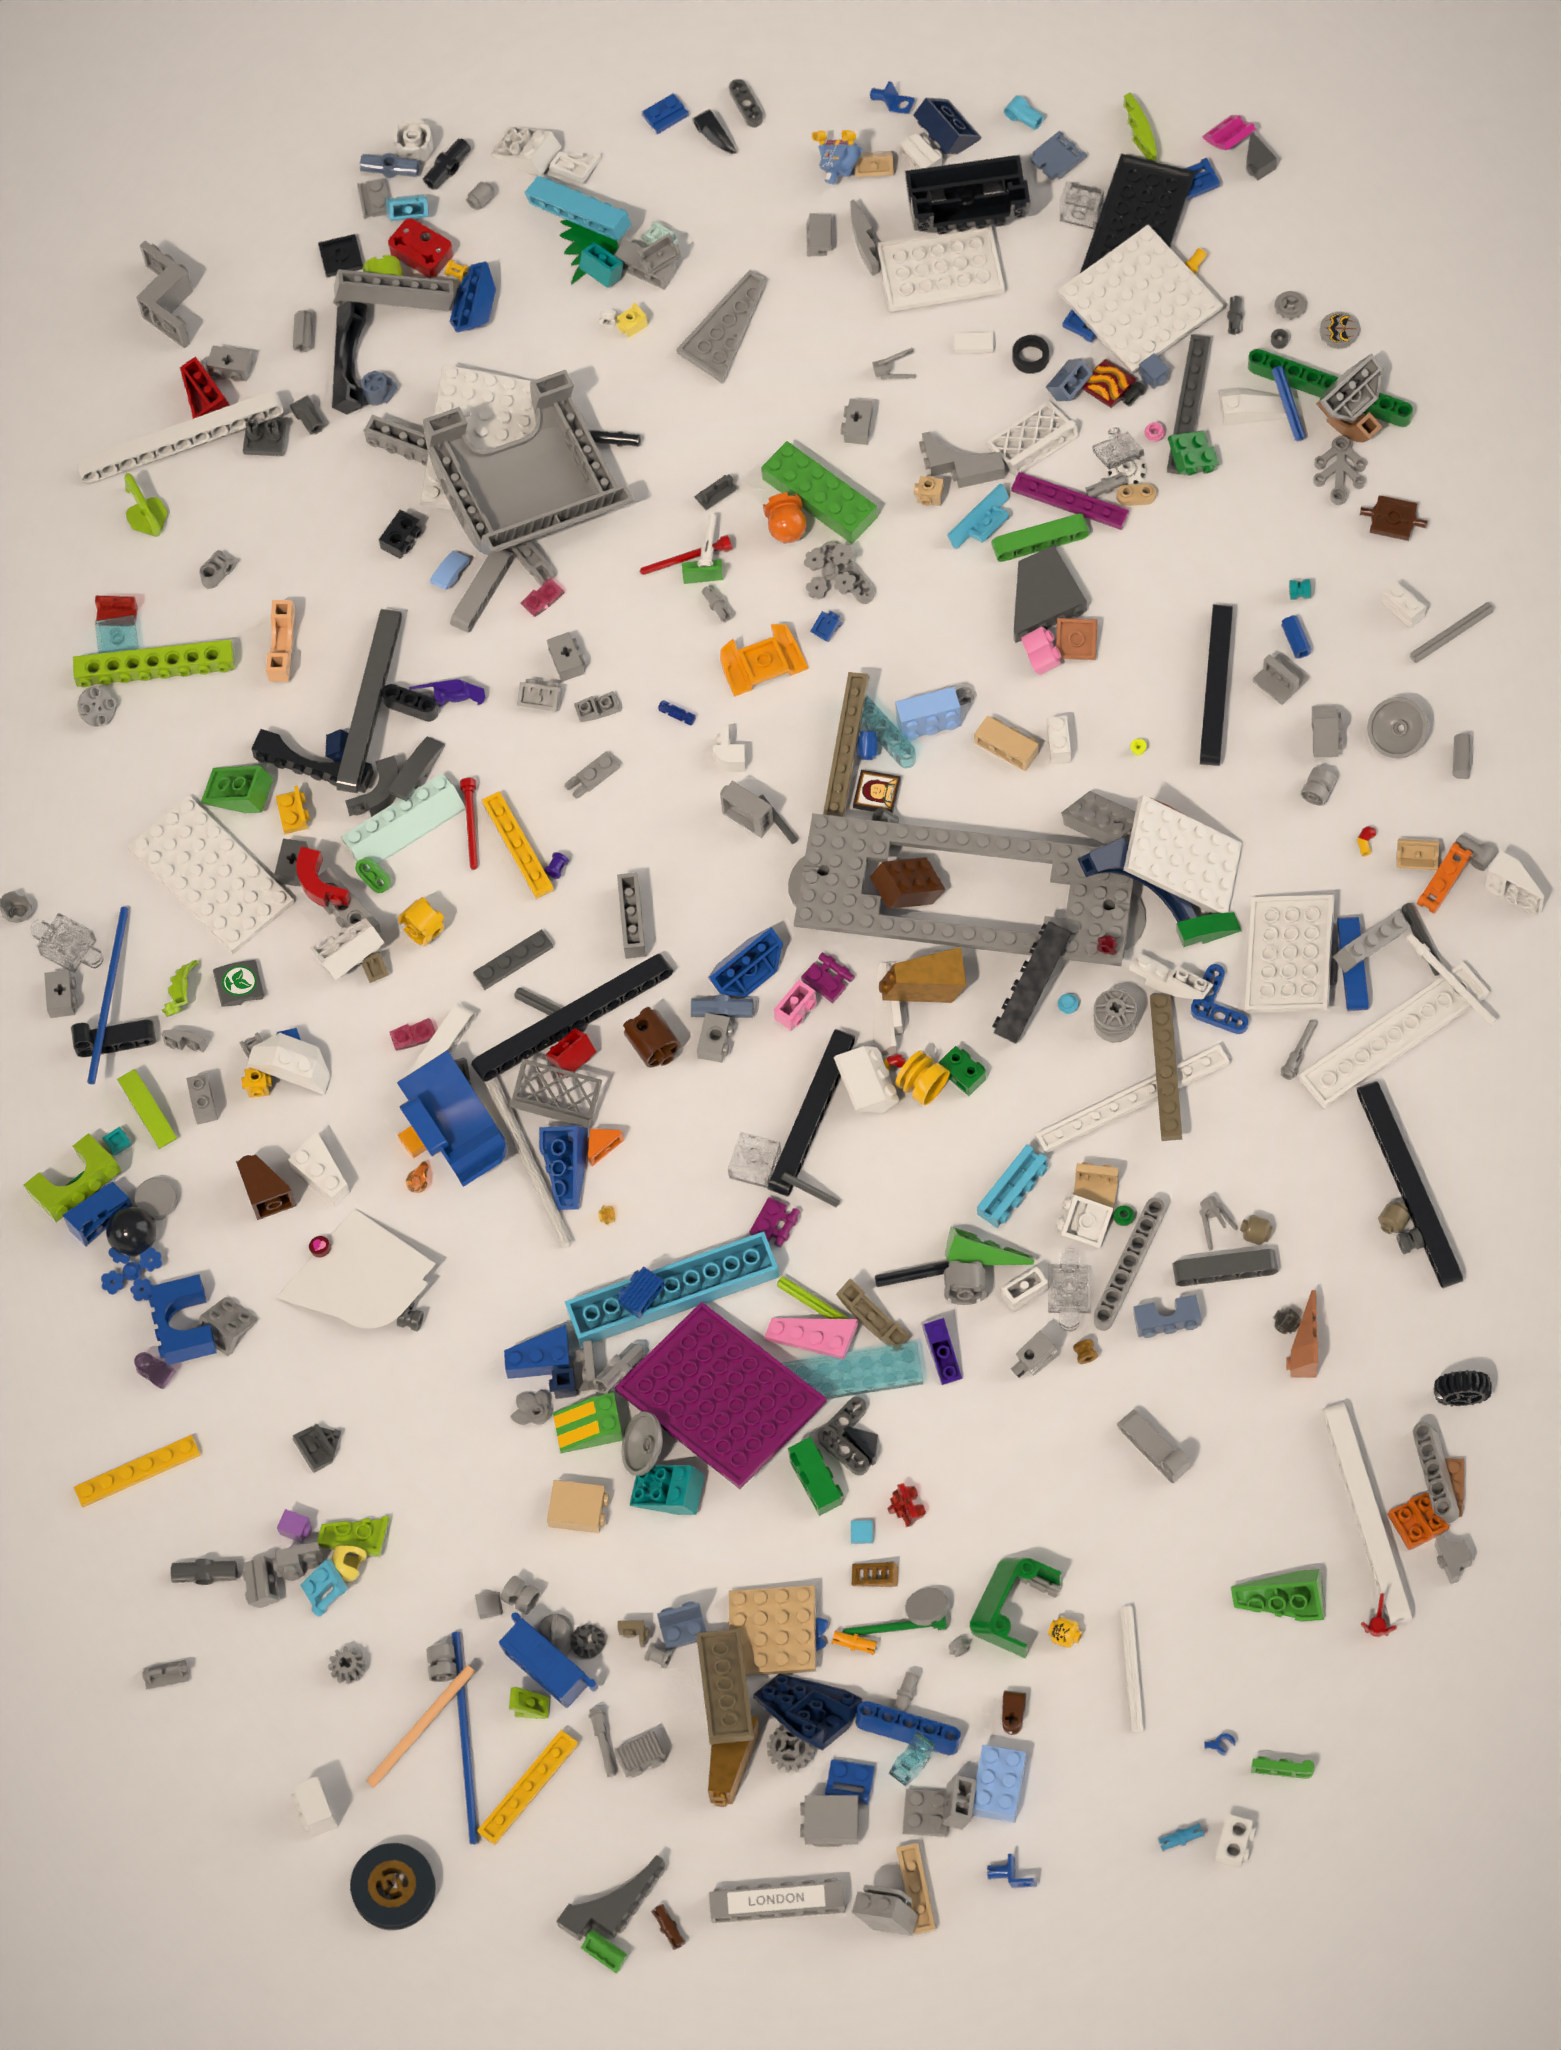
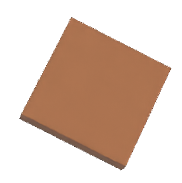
M1057 618L1056 647L1061 653L1059 659L1096 660L1098 620Z

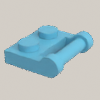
M331 1559L325 1560L301 1584L302 1589L313 1606L312 1611L316 1616H322L326 1612V1608L339 1595H343L347 1591V1586ZM333 1586V1590L321 1600L320 1597Z

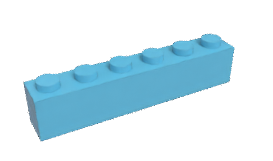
M537 176L525 191L531 205L616 241H619L631 226L629 215L625 210L612 207L607 202H600L592 196L588 197L578 190L569 189L564 184H557L549 178L545 179Z

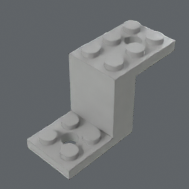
M144 241L140 248L145 265L158 276L136 297L142 318L185 349L190 344L188 332L185 329V322L179 316L175 317L171 313L193 292L188 270L182 264L178 265L175 263L170 255H164L160 252V249L155 244H149L147 241Z

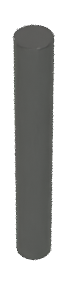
M764 795L759 796V798L769 803ZM772 807L773 821L790 843L795 844L798 838Z
M786 1172L781 1176V1179L834 1207H837L840 1202L837 1198Z

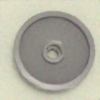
M1400 697L1390 698L1381 702L1372 711L1368 720V736L1373 747L1382 755L1390 758H1405L1416 753L1424 744L1428 734V721L1424 711L1415 702ZM1402 724L1404 726V730L1402 732H1399L1398 726Z
M639 1412L627 1425L623 1436L622 1460L626 1470L632 1475L642 1476L648 1473L655 1466L662 1450V1428L657 1417L650 1412Z

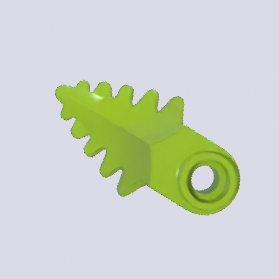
M192 960L187 965H182L180 969L175 971L176 975L170 978L172 985L168 987V993L173 1001L164 1004L165 1008L162 1009V1012L165 1013L166 1017L182 1012L181 1007L188 1004L187 977L189 972L199 964L198 960Z

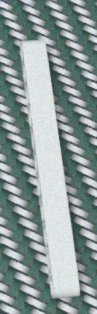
M271 391L95 453L78 461L77 466L81 479L84 483H93L245 429L246 421L252 419V423L253 419L257 420L258 424L280 416L283 413V407L278 393Z
M1344 1403L1323 1408L1325 1423L1379 1595L1381 1593L1385 1595L1383 1607L1390 1626L1412 1621L1410 1608Z

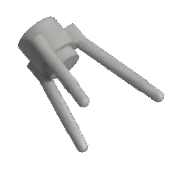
M910 348L886 359L872 362L875 376H881L882 380L916 378V374H887V372L891 371L890 361L913 352L914 349Z
M1215 1196L1203 1199L1200 1202L1202 1209L1199 1211L1210 1251L1213 1248L1207 1216L1209 1218L1217 1217L1222 1227L1226 1228L1227 1225L1221 1216L1222 1214L1234 1230H1237V1226L1225 1212L1221 1203H1218Z

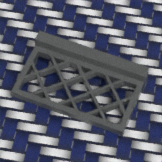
M522 1059L513 1097L510 1099L508 1107L591 1128L602 1080ZM527 1064L534 1066L538 1073L530 1079L524 1073ZM549 1070L554 1071L558 1079L547 1084L542 1074ZM570 1075L574 1077L577 1085L567 1090L562 1079ZM540 1076L545 1087L535 1092L530 1082ZM588 1081L596 1082L594 1092L587 1095L582 1085ZM560 1082L565 1092L555 1097L550 1087ZM528 1084L533 1094L526 1098L518 1096L520 1087ZM579 1087L585 1097L574 1102L569 1092ZM547 1089L552 1099L542 1103L537 1094ZM567 1094L572 1105L567 1108H561L557 1099ZM587 1100L590 1105L588 1115L581 1113L577 1104Z

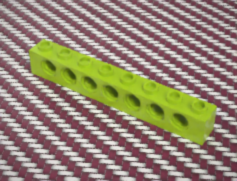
M231 639L73 656V676L77 687H90L91 685L98 684L109 685L116 682L128 683L135 680L148 681L153 678L167 679L172 676L186 677L190 674L205 675L210 672L235 670L234 647Z

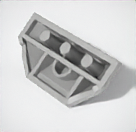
M1373 354L1368 355L1349 368L1322 393L1319 402L1331 417L1354 422L1379 398L1381 375H1383L1382 366Z

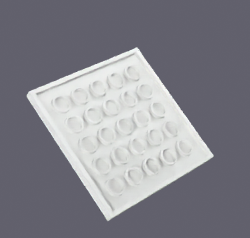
M1149 225L1058 289V295L1132 375L1139 370V363L1153 353L1159 356L1223 309V305Z

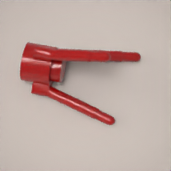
M1384 1593L1380 1594L1377 1616L1370 1620L1369 1626L1365 1622H1361L1365 1633H1370L1375 1637L1388 1636L1389 1633L1397 1629L1396 1625L1387 1629L1386 1621L1382 1618Z

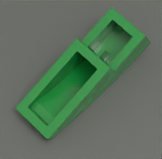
M1234 912L1200 916L1176 924V931L1183 947L1198 942L1205 944L1241 932Z

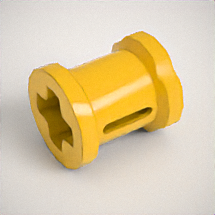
M451 259L446 265L445 276L449 277L451 275L458 278L461 282L469 272V266H462Z

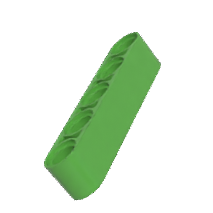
M1075 514L998 536L991 541L997 560L1004 562L1040 552L1053 545L1057 547L1085 539L1089 536L1090 531L1084 515Z

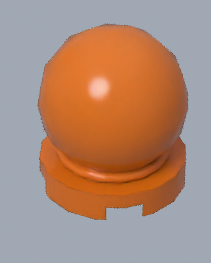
M787 492L776 494L769 498V503L763 504L764 515L768 518V530L771 536L784 544L794 543L801 539L806 531V517L801 510L803 508L802 500L798 494L795 493L794 496H788Z

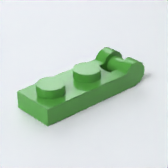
M1259 1756L1257 1759H1252L1251 1773L1309 1779L1314 1773V1763L1310 1760H1305L1302 1763H1293L1290 1759L1274 1761L1270 1760L1269 1757Z

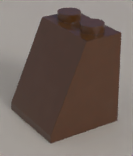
M256 1154L252 1156L246 1155L236 1161L257 1220L297 1206L290 1186Z

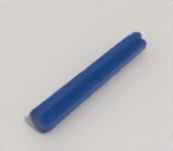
M1282 366L1272 369V374L1295 441L1304 440L1306 435Z

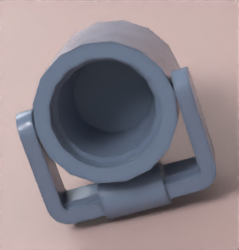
M377 371L367 373L361 381L365 401L371 405H380L384 402L387 404L398 390V386L393 382L392 378ZM387 385H391V386H392V389L390 390V392L388 391V386H387Z

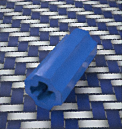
M1292 615L1283 619L1281 626L1295 658L1307 657L1311 654L1312 649L1298 617Z

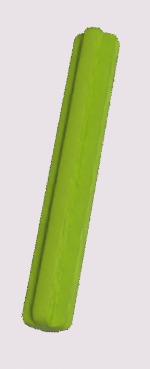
M782 1276L778 1280L777 1286L827 1319H850L788 1278Z

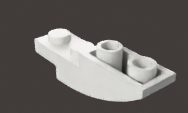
M1140 952L1130 963L1128 969L1146 978L1144 985L1176 997L1204 999L1213 987L1212 983L1178 965L1172 970Z

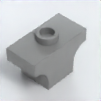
M1444 1536L1436 1538L1434 1546L1439 1555L1437 1556L1439 1567L1441 1569L1444 1568L1450 1584L1459 1582L1460 1571L1470 1567L1472 1564V1557L1465 1540L1454 1543L1448 1541Z

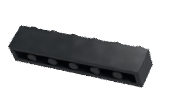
M1051 921L1048 924L1043 923L1038 933L1041 935L1038 943H1033L1029 951L1032 956L1029 962L1024 961L1020 972L1023 974L1020 980L1016 979L1011 987V990L1014 992L1010 999L1006 998L1002 1006L1004 1012L1001 1017L997 1016L992 1026L995 1028L993 1033L1017 1044L1072 934L1071 931Z

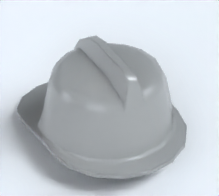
M550 1614L540 1622L538 1632L567 1657L571 1647L572 1624L564 1615Z

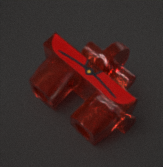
M901 1483L897 1485L898 1488L892 1493L893 1497L890 1498L892 1505L887 1510L889 1514L896 1513L898 1518H903L906 1527H911L916 1520L924 1517L926 1511L922 1504L914 1506L912 1500L918 1497L915 1486L905 1487V1484Z

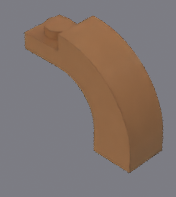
M1319 401L1316 403L1328 417L1326 421L1340 434L1350 440L1366 442L1382 428L1370 412L1360 415L1354 422H1348L1331 417Z

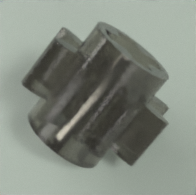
M1290 1308L1278 1310L1273 1316V1319L1276 1320L1274 1327L1282 1334H1287L1288 1332L1291 1334L1300 1325L1297 1322L1299 1315Z

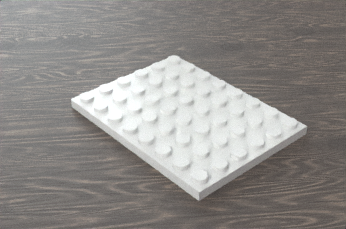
M443 365L435 415L460 407L468 422L465 435L468 441L480 450L492 449L526 437L535 428L536 421L530 392L531 381ZM428 452L420 504L453 510L438 481Z

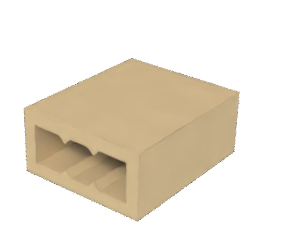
M553 1480L547 1516L548 1526L551 1528L600 1533V1527H604L606 1519L603 1509L604 1506H608L609 1494L606 1493L605 1486Z

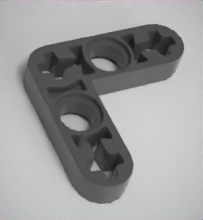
M861 1397L851 1398L818 1434L820 1445L855 1475L867 1473L869 1470L868 1458L844 1438L845 1427H839L836 1422L839 1418H846L849 1421L847 1426L853 1427L865 1415L867 1410L866 1402ZM855 1404L857 1406L861 1404V1410L859 1411L858 1409H856L852 1413V1417L854 1418L852 1419L849 1414L853 1411V1405ZM825 1434H832V1440L836 1443L834 1448H832L833 1443L830 1440L824 1441ZM846 1446L850 1449V1452L846 1456H841L838 1454V1449ZM853 1454H855L854 1459L857 1462L860 1463L861 1461H863V1468H855L856 1464L851 1459L853 1457Z

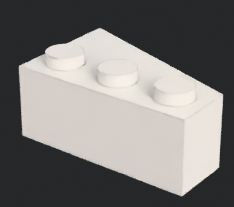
M316 1131L288 1159L292 1171L336 1207L350 1192L345 1179Z

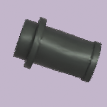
M1138 381L1132 383L1130 390L1121 398L1124 401L1123 403L1131 407L1134 401L1144 394V385Z

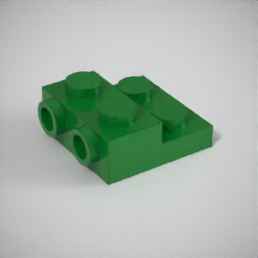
M1205 431L1175 434L1167 438L1178 475L1187 474V476H1191L1198 472L1207 474L1213 472L1214 468L1219 465L1214 446L1209 447Z

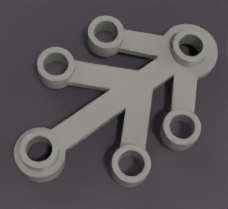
M1346 436L1336 437L1332 441V448L1322 456H1317L1314 462V466L1321 470L1326 467L1328 460L1337 455V460L1321 473L1315 474L1313 479L1314 485L1321 487L1325 484V480L1336 472L1335 488L1331 491L1330 500L1335 505H1341L1346 501L1347 493L1343 489L1344 473L1353 481V486L1356 489H1362L1365 486V478L1358 475L1345 462V456H1347L1354 463L1356 471L1362 472L1366 469V461L1351 450V442ZM1361 463L1363 464V466L1359 467L1357 466V464Z

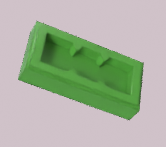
M593 1929L588 1932L581 1949L616 1974L621 1970L628 1955Z

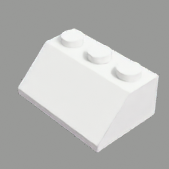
M862 1046L834 1057L855 1111L883 1114L900 1101L878 1047Z

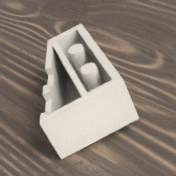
M366 918L344 929V934L335 939L333 936L327 938V943L318 948L316 945L310 947L335 980L343 977L349 969L360 964L365 957L376 952L384 944L382 938Z

